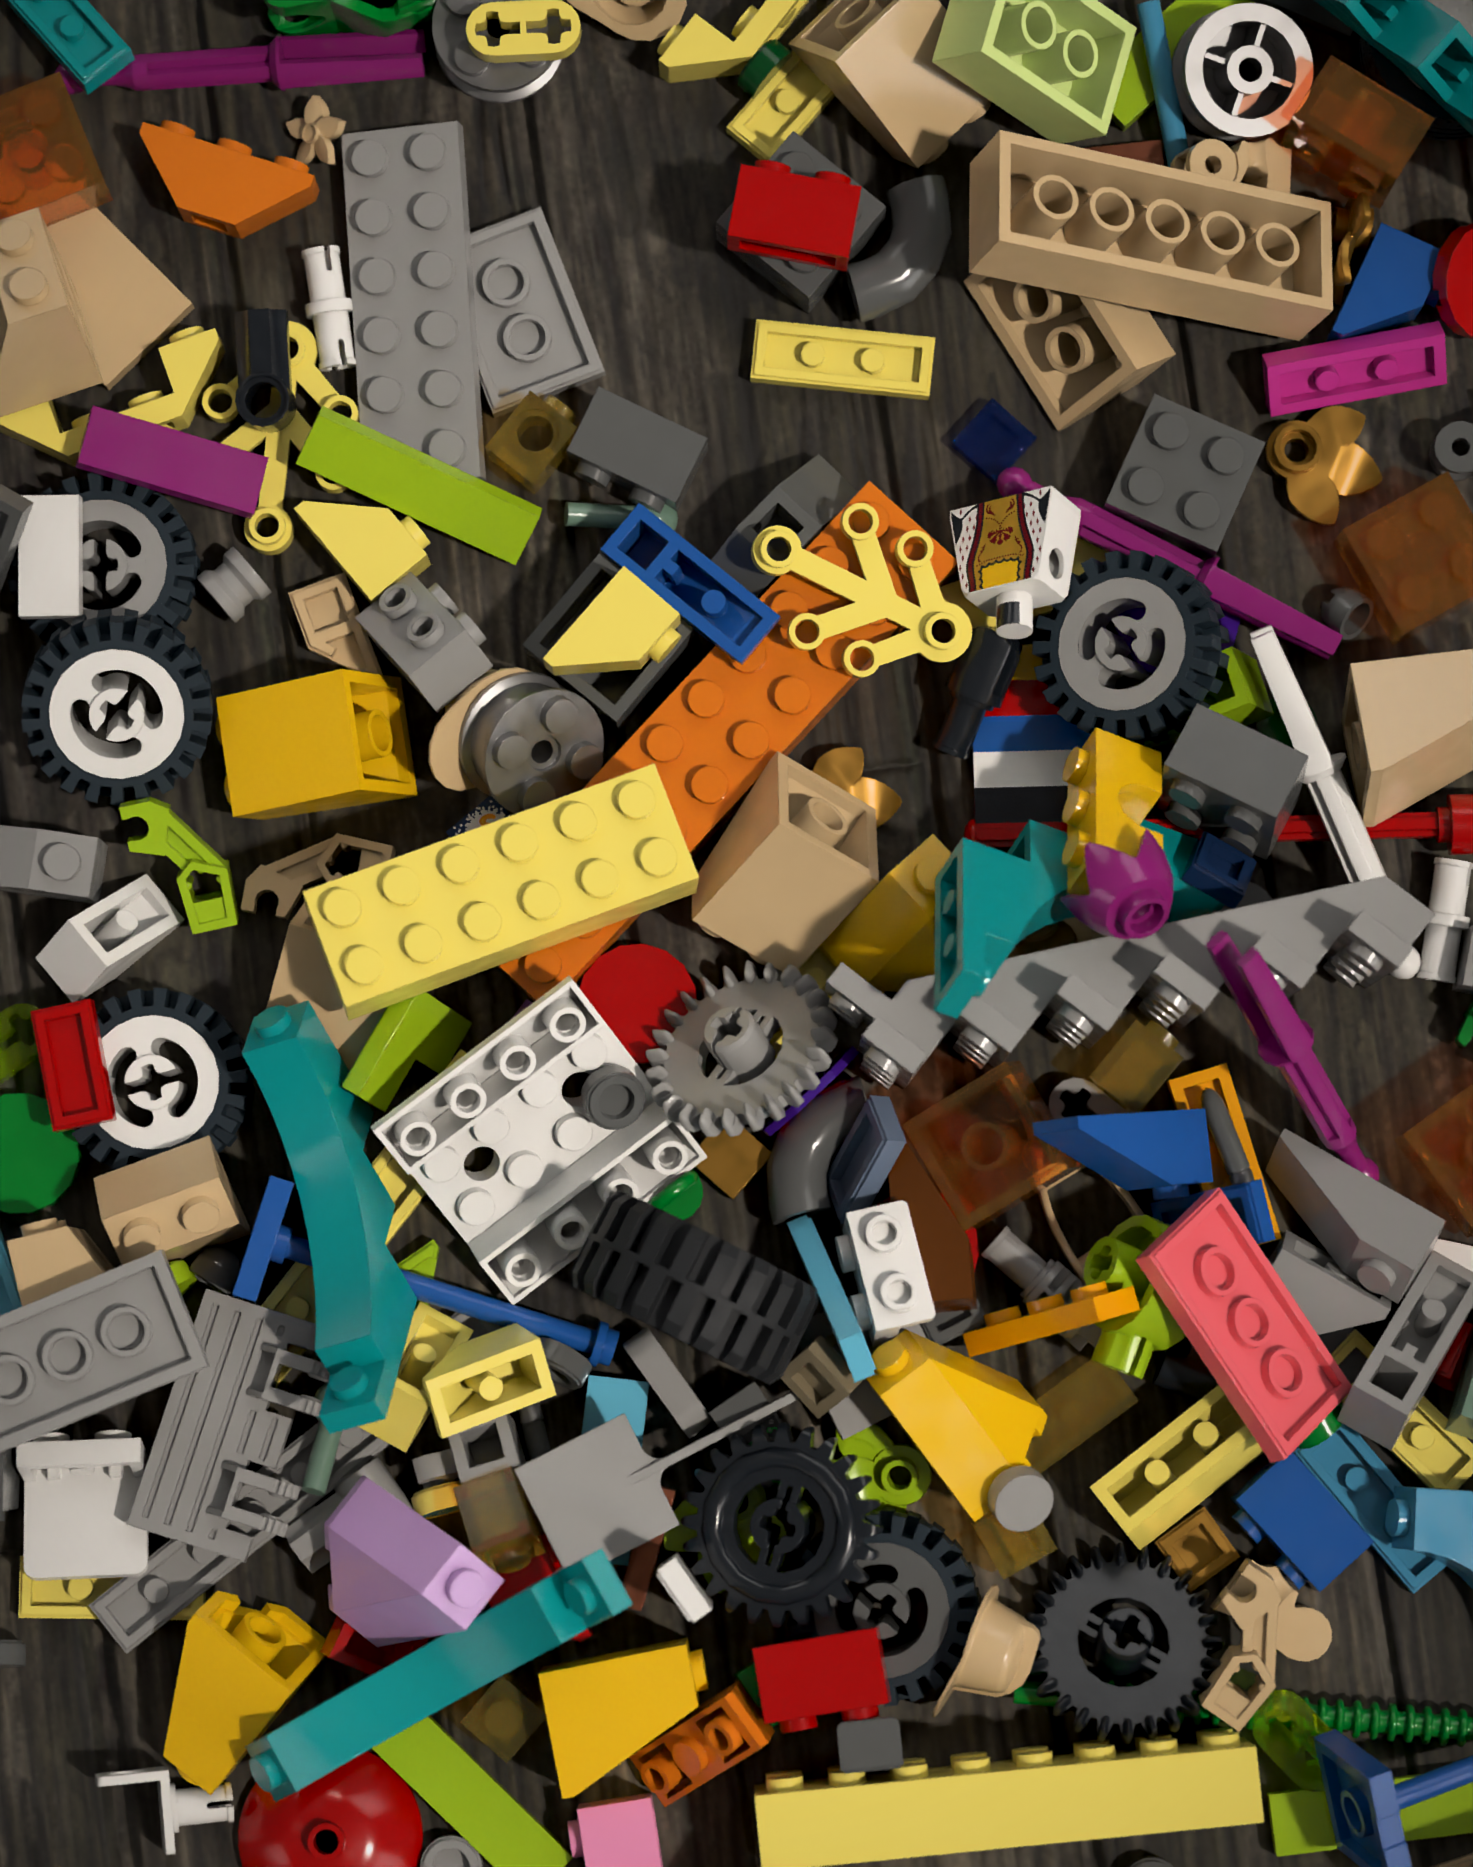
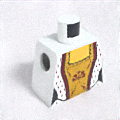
M1052 485L950 511V522L961 590L965 598L988 616L996 617V633L1003 638L1022 639L1030 636L1033 633V609L1060 603L1068 596L1081 510Z

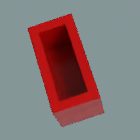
M757 160L755 166L741 164L727 234V250L847 272L862 186L850 184L851 179L848 176L836 172L817 171L815 177L790 173L791 167L771 160Z
M879 1626L758 1646L752 1649L764 1723L780 1722L781 1733L818 1727L816 1715L841 1711L843 1722L880 1717L878 1705L887 1704L892 1701Z

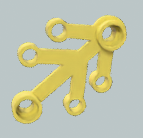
M289 321L290 341L298 345V353L291 359L292 392L295 398L298 382L320 408L324 406L333 410L336 406H347L352 411L350 419L359 422V411L354 401L347 396L339 395L315 366L318 358L316 339L311 331L300 323ZM238 376L228 384L217 383L207 388L204 392L202 405L211 420L218 423H227L238 415L239 412L235 403ZM271 388L270 404L255 415L256 417H271L278 411L281 405V396L277 389ZM227 394L232 398V405L226 412L217 413L211 409V401L216 395ZM297 409L291 423L281 431L274 433L261 432L246 422L221 442V444L250 452L266 439L264 456L268 457V462L260 490L259 504L252 518H246L244 522V533L249 544L254 550L264 555L282 553L290 546L294 538V525L288 513L283 510L290 443L292 442L301 451L311 430L310 425ZM315 473L319 485L328 493L338 494L348 489L338 483L330 484L323 479V476ZM266 517H272L279 523L278 531L271 537H263L257 533L258 523Z
M866 503L851 505L843 512L840 518V528L843 534L852 541L864 579L802 549L801 541L797 534L785 526H770L755 537L751 546V557L754 565L762 573L769 576H781L791 571L854 602L820 615L803 613L793 618L787 627V638L794 648L801 651H809L818 647L826 638L884 618L908 629V631L875 644L866 640H859L848 645L842 653L841 662L844 670L850 676L855 678L870 676L880 665L916 653H920L927 660L933 662H949L961 656L968 648L972 638L970 619L962 608L956 604L944 601L930 561L934 552L933 542L926 533L919 530L906 532L897 540L894 549L898 562L909 569L919 606L897 596L875 533L879 526V517L876 510ZM861 511L869 517L870 527L866 533H856L850 528L849 516L852 512ZM778 538L787 543L789 554L785 560L775 561L770 558L767 553V545L770 540ZM915 538L922 542L925 552L921 560L913 561L906 557L903 547L907 539ZM937 620H944L952 627L953 634L947 643H940L932 636V626ZM800 621H809L815 625L817 636L812 643H802L797 639L795 628ZM855 648L866 649L871 655V665L865 671L855 669L850 662V655Z

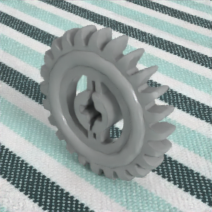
M746 960L744 966L745 978L741 982L738 981L730 968L723 966V988L718 990L707 978L701 976L700 982L705 997L702 1001L693 999L686 992L681 991L680 996L685 1003L688 1013L685 1016H681L671 1010H664L666 1020L675 1031L670 1033L661 1029L652 1030V1036L660 1048L648 1049L646 1051V1057L652 1068L646 1070L645 1076L653 1087L651 1095L654 1101L663 1108L665 1115L670 1121L680 1122L688 1132H697L702 1129L706 1137H716L723 1129H725L729 1137L738 1136L747 1124L755 1132L764 1127L765 1118L769 1116L776 1122L785 1117L784 1107L788 1104L793 1107H799L804 1102L801 1092L804 1089L815 1090L820 1080L815 1073L826 1071L829 1068L832 1060L827 1053L836 1047L838 1041L833 1033L837 1025V1017L827 1007L830 998L826 992L819 988V985L811 975L806 974L802 976L794 965H787L782 972L776 969L770 962H767L763 970L764 978H762L753 962ZM779 1027H781L783 1031L782 1047L775 1059V1050L770 1040ZM709 1052H711L718 1065L707 1078L705 1073L706 1058Z

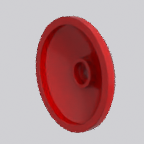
M369 1750L299 1791L276 1802L271 1793L264 1791L256 1782L246 1798L238 1829V1848L242 1867H418L424 1839L422 1816L412 1789L380 1756ZM328 1829L337 1835L338 1847L336 1850L324 1852L319 1849L316 1844V1835L319 1831Z

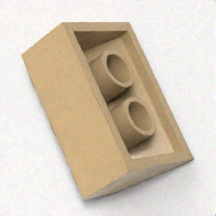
M973 273L963 281L1058 431L1067 428L1136 386L1176 354L1147 309Z

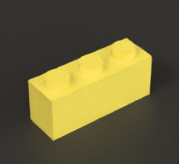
M1218 1385L1090 1486V1489L1141 1551L1144 1546L1150 1544L1264 1452Z

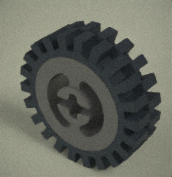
M882 1507L881 1511H870L864 1515L866 1521L884 1527L882 1533L864 1537V1543L879 1551L880 1556L875 1560H858L857 1564L861 1568L874 1564L890 1565L896 1568L898 1574L875 1575L868 1580L865 1590L879 1600L883 1599L887 1594L893 1596L896 1601L892 1611L905 1623L909 1618L913 1605L911 1588H919L923 1591L928 1606L927 1622L917 1636L907 1643L896 1647H883L892 1700L890 1703L884 1704V1706H896L899 1700L910 1698V1702L923 1698L925 1692L932 1688L936 1691L946 1683L947 1678L956 1670L962 1659L971 1627L979 1610L980 1595L979 1587H976L975 1571L971 1561H966L962 1554L964 1549L956 1539L952 1541L944 1534L945 1529L935 1521L933 1524H930L921 1519V1514L910 1510L908 1514L896 1512L894 1507ZM820 1531L800 1557L795 1569L802 1567L815 1556L823 1541L824 1531ZM862 1589L854 1603L853 1614L856 1621L855 1624H848L843 1620L839 1600L832 1595H829L833 1614L827 1618L822 1617L809 1605L810 1621L805 1626L798 1625L790 1610H788L789 1622L787 1628L790 1638L794 1637L795 1640L879 1626L881 1639L895 1636L901 1626V1622L890 1613L885 1612L880 1618L874 1616L871 1613L874 1601Z

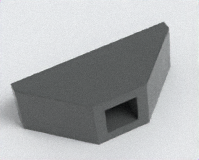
M818 454L777 485L735 528L711 561L759 599L780 576L766 575L754 565L751 557V546L755 537L770 526H785L797 534L801 541V547L805 550L859 491ZM775 538L769 541L767 553L773 560L783 561L788 557L789 547L784 540Z

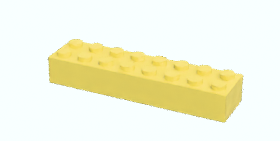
M1225 1727L1196 1731L1197 1741L1177 1743V1739L1172 1738L1171 1734L1164 1733L1157 1734L1156 1739L1147 1740L1144 1735L1134 1737L1135 1747L1115 1749V1745L1110 1744V1740H1089L1073 1743V1754L1053 1755L1048 1746H1028L1011 1749L1012 1760L990 1762L987 1752H967L950 1755L951 1766L928 1768L925 1758L903 1759L904 1765H901V1768L889 1769V1772L866 1774V1772L844 1774V1771L840 1769V1765L827 1767L828 1778L803 1780L802 1770L770 1772L765 1774L766 1784L754 1785L761 1867H820L1264 1823L1257 1749L1247 1739L1240 1737L1239 1732H1233V1728Z

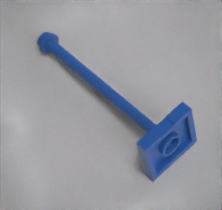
M269 1176L232 1295L256 1302L269 1260L282 1264L285 1258L312 1267L309 1241L292 1235L293 1228L281 1225L294 1186L293 1182ZM400 1269L419 1301L502 1327L518 1323L539 1338H550L575 1350L588 1353L587 1360L593 1367H596L598 1363L609 1366L620 1331L609 1328V1323L600 1320L596 1330Z
M1337 1729L1313 1737L1337 1849L1360 1867H1412L1400 1819V1810L1473 1782V1755L1394 1785L1392 1772L1388 1767Z

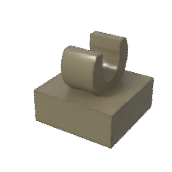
M834 1334L826 1338L822 1335L818 1336L791 1358L781 1378L818 1419L850 1395L863 1381L854 1382L846 1361L833 1348L837 1344Z

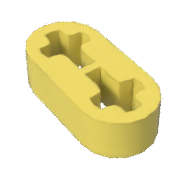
M561 0L490 2L481 4L472 11L467 19L466 35L469 48L476 57L485 62L553 61L566 58L576 50L581 38V24L574 8ZM558 16L561 26L571 27V31L561 33L560 43L556 44L548 43V37L545 33H527V29L546 27L548 23L547 17ZM499 19L501 29H520V34L502 35L500 37V45L495 47L488 46L485 36H476L477 31L486 30L487 20Z

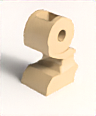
M1271 137L1257 142H1246L1244 140L1231 147L1216 139H1205L1177 154L1172 160L1170 167L1235 182L1243 180L1245 184L1290 193L1292 149L1278 145Z
M1249 1559L1272 1575L1282 1600L1278 1604L1276 1651L1297 1661L1309 1662L1320 1658L1328 1650L1332 1641V1629L1328 1619L1321 1612L1311 1607L1295 1605L1298 1593L1287 1583L1276 1566L1270 1564L1259 1565ZM1238 1568L1225 1587L1235 1595L1245 1597L1253 1591L1254 1582L1241 1575ZM1218 1595L1210 1607L1232 1616Z

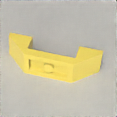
M766 0L759 10L753 5L750 6L732 30L731 35L736 38L734 42L695 13L685 27L680 24L674 25L657 49V53L661 55L659 59L660 77L668 83L739 75L748 61L767 41L771 39L779 40L809 0Z
M195 326L183 329L170 336L169 341L171 344L159 347L158 350L174 393L166 396L163 395L162 391L142 394L128 402L130 409L118 413L178 431L189 428L202 402L203 394L209 387L225 354L223 343L215 328L204 331L202 326ZM50 400L0 417V432L75 467L89 414L75 419L71 423L73 429L63 432L53 401Z

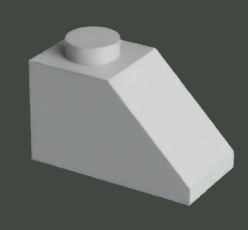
M1288 1230L1284 1232L1268 1259L1318 1335L1385 1320L1391 1310L1392 1300L1366 1289L1359 1281L1345 1274L1329 1253Z

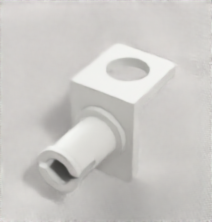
M166 1766L94 1774L97 1787L157 1781L162 1848L165 1855L175 1854L174 1833H179V1826L224 1821L228 1823L234 1822V1806L231 1804L207 1806L210 1802L233 1800L231 1782H224L210 1796L201 1787L176 1789L175 1783H170L169 1770Z

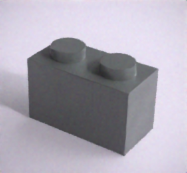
M598 386L567 449L569 463L576 466L573 473L582 480L606 489L608 483L611 482L630 491L629 501L635 505L641 503L644 507L659 514L665 504L678 512L708 451V438Z

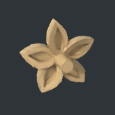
M312 95L305 106L304 118H297L286 122L289 133L297 139H303L297 151L296 160L305 165L311 162L316 155L320 161L335 165V150L332 142H335L343 134L346 121L330 116L329 108L320 96Z

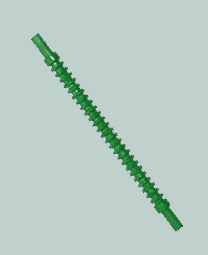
M1026 1680L1023 1685L1013 1691V1703L1054 1707L1059 1698L1056 1695L1046 1698H1040L1036 1695V1690L1043 1681ZM1109 1680L1107 1682L1108 1684L1115 1686V1682L1113 1680ZM1127 1681L1124 1687L1133 1686V1684ZM1271 1693L1245 1724L1246 1728L1251 1730L1254 1728L1255 1723H1261L1265 1731H1270L1272 1725L1277 1724L1280 1725L1281 1731L1284 1733L1289 1731L1290 1726H1297L1300 1734H1305L1307 1728L1312 1727L1315 1728L1317 1735L1323 1734L1325 1729H1337L1341 1733L1343 1730H1348L1352 1738H1358L1360 1732H1368L1371 1740H1375L1378 1733H1384L1388 1741H1393L1396 1735H1403L1406 1743H1410L1413 1736L1421 1737L1423 1744H1428L1431 1738L1435 1737L1438 1738L1439 1744L1442 1746L1447 1745L1449 1739H1455L1458 1747H1463L1467 1740L1473 1741V1717H1469L1465 1709H1460L1457 1715L1453 1716L1450 1715V1711L1446 1707L1441 1709L1440 1714H1433L1430 1706H1425L1422 1713H1417L1411 1704L1405 1707V1711H1398L1394 1703H1390L1387 1710L1380 1709L1377 1702H1372L1369 1708H1362L1359 1700H1355L1352 1707L1344 1706L1342 1699H1337L1335 1704L1330 1706L1327 1705L1324 1697H1320L1317 1704L1309 1703L1307 1696H1302L1300 1701L1295 1703L1291 1701V1697L1288 1694L1283 1696L1282 1701H1275ZM1192 1695V1697L1200 1706V1712L1197 1716L1191 1717L1178 1710L1176 1711L1180 1724L1183 1723L1184 1717L1192 1718L1194 1725H1199L1202 1719H1210V1724L1213 1727L1218 1726L1221 1720L1201 1706L1199 1697Z

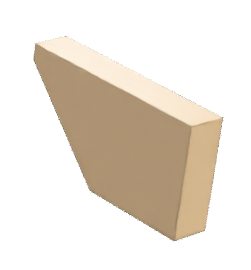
M345 572L288 593L311 653L349 670L383 675L369 636L355 619L360 612Z

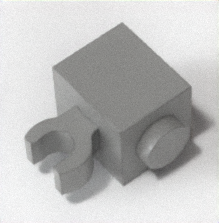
M510 1414L449 1436L450 1449L423 1455L412 1460L419 1485L422 1484L424 1489L453 1482L459 1478L462 1486L474 1497L519 1484L520 1482L513 1469L526 1463L516 1423Z

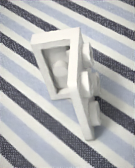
M124 1430L99 1431L95 1433V1439L70 1440L68 1434L50 1432L33 1439V1442H26L16 1446V1468L24 1480L23 1567L26 1575L31 1580L137 1577L146 1572L149 1561V1531L127 1525L149 1458L141 1438H132V1434Z

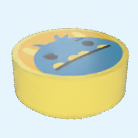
M460 1481L423 1489L414 1493L411 1498L413 1510L425 1519L452 1514L475 1505L474 1496L467 1492Z

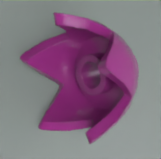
M1148 829L1144 831L1140 838L1137 857H1132L1103 845L1086 843L1085 862L1090 894H1069L1060 898L1063 904L1080 922L1105 936L1120 939H1141L1157 932L1165 924L1173 902V875L1166 855Z

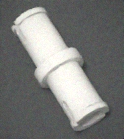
M336 245L327 246V251H324V246H318L301 252L302 259H304L310 303L305 305L307 319H312L314 323L320 362L318 365L319 371L330 372L332 367H335V371L356 367L349 314L353 313L352 299L346 298L339 256L340 247Z
M1435 857L1428 907L1435 915L1425 927L1421 965L1416 978L1456 983L1457 977H1455L1462 930H1467L1470 923V918L1464 915L1473 863Z

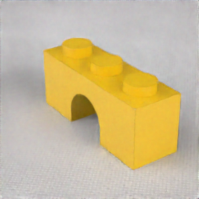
M1099 728L1094 729L1082 748L1075 747L1070 752L1062 774L1063 781L1068 783V798L1062 813V821L1068 824V839L1062 854V863L1067 866L1068 894H1090L1085 862L1086 843L1103 845L1132 857H1137L1140 838L1147 829L1140 826V824L1162 794V752ZM1149 830L1163 849V834Z

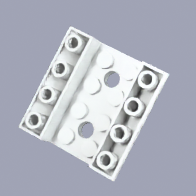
M570 975L371 1126L373 1132L408 1176L412 1174L465 1240L478 1263L513 1305L578 1257L608 1197L621 1191L648 1203L673 1180L684 1172L690 1171L708 1157L690 1132L686 1131L680 1122L670 1121L665 1115L663 1108L657 1105L651 1095L653 1087L648 1082L645 1073ZM607 1065H619L629 1069L634 1073L645 1090L646 1101L641 1115L631 1125L622 1129L608 1130L599 1127L584 1110L581 1096L569 1098L562 1095L563 1083L570 1075L578 1072L591 1074L598 1068ZM489 1147L494 1150L493 1160L486 1169L471 1172L464 1168L465 1158L473 1149Z

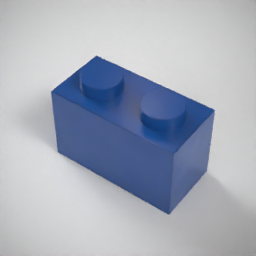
M1293 1452L1285 1460L1274 1463L1268 1462L1230 1497L1239 1508L1232 1518L1256 1544L1264 1537L1281 1554L1274 1564L1298 1590L1307 1583L1312 1590L1321 1592L1374 1543L1369 1535Z

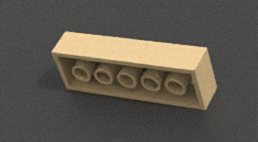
M999 130L970 163L969 273L1300 341L1333 311L1331 202Z

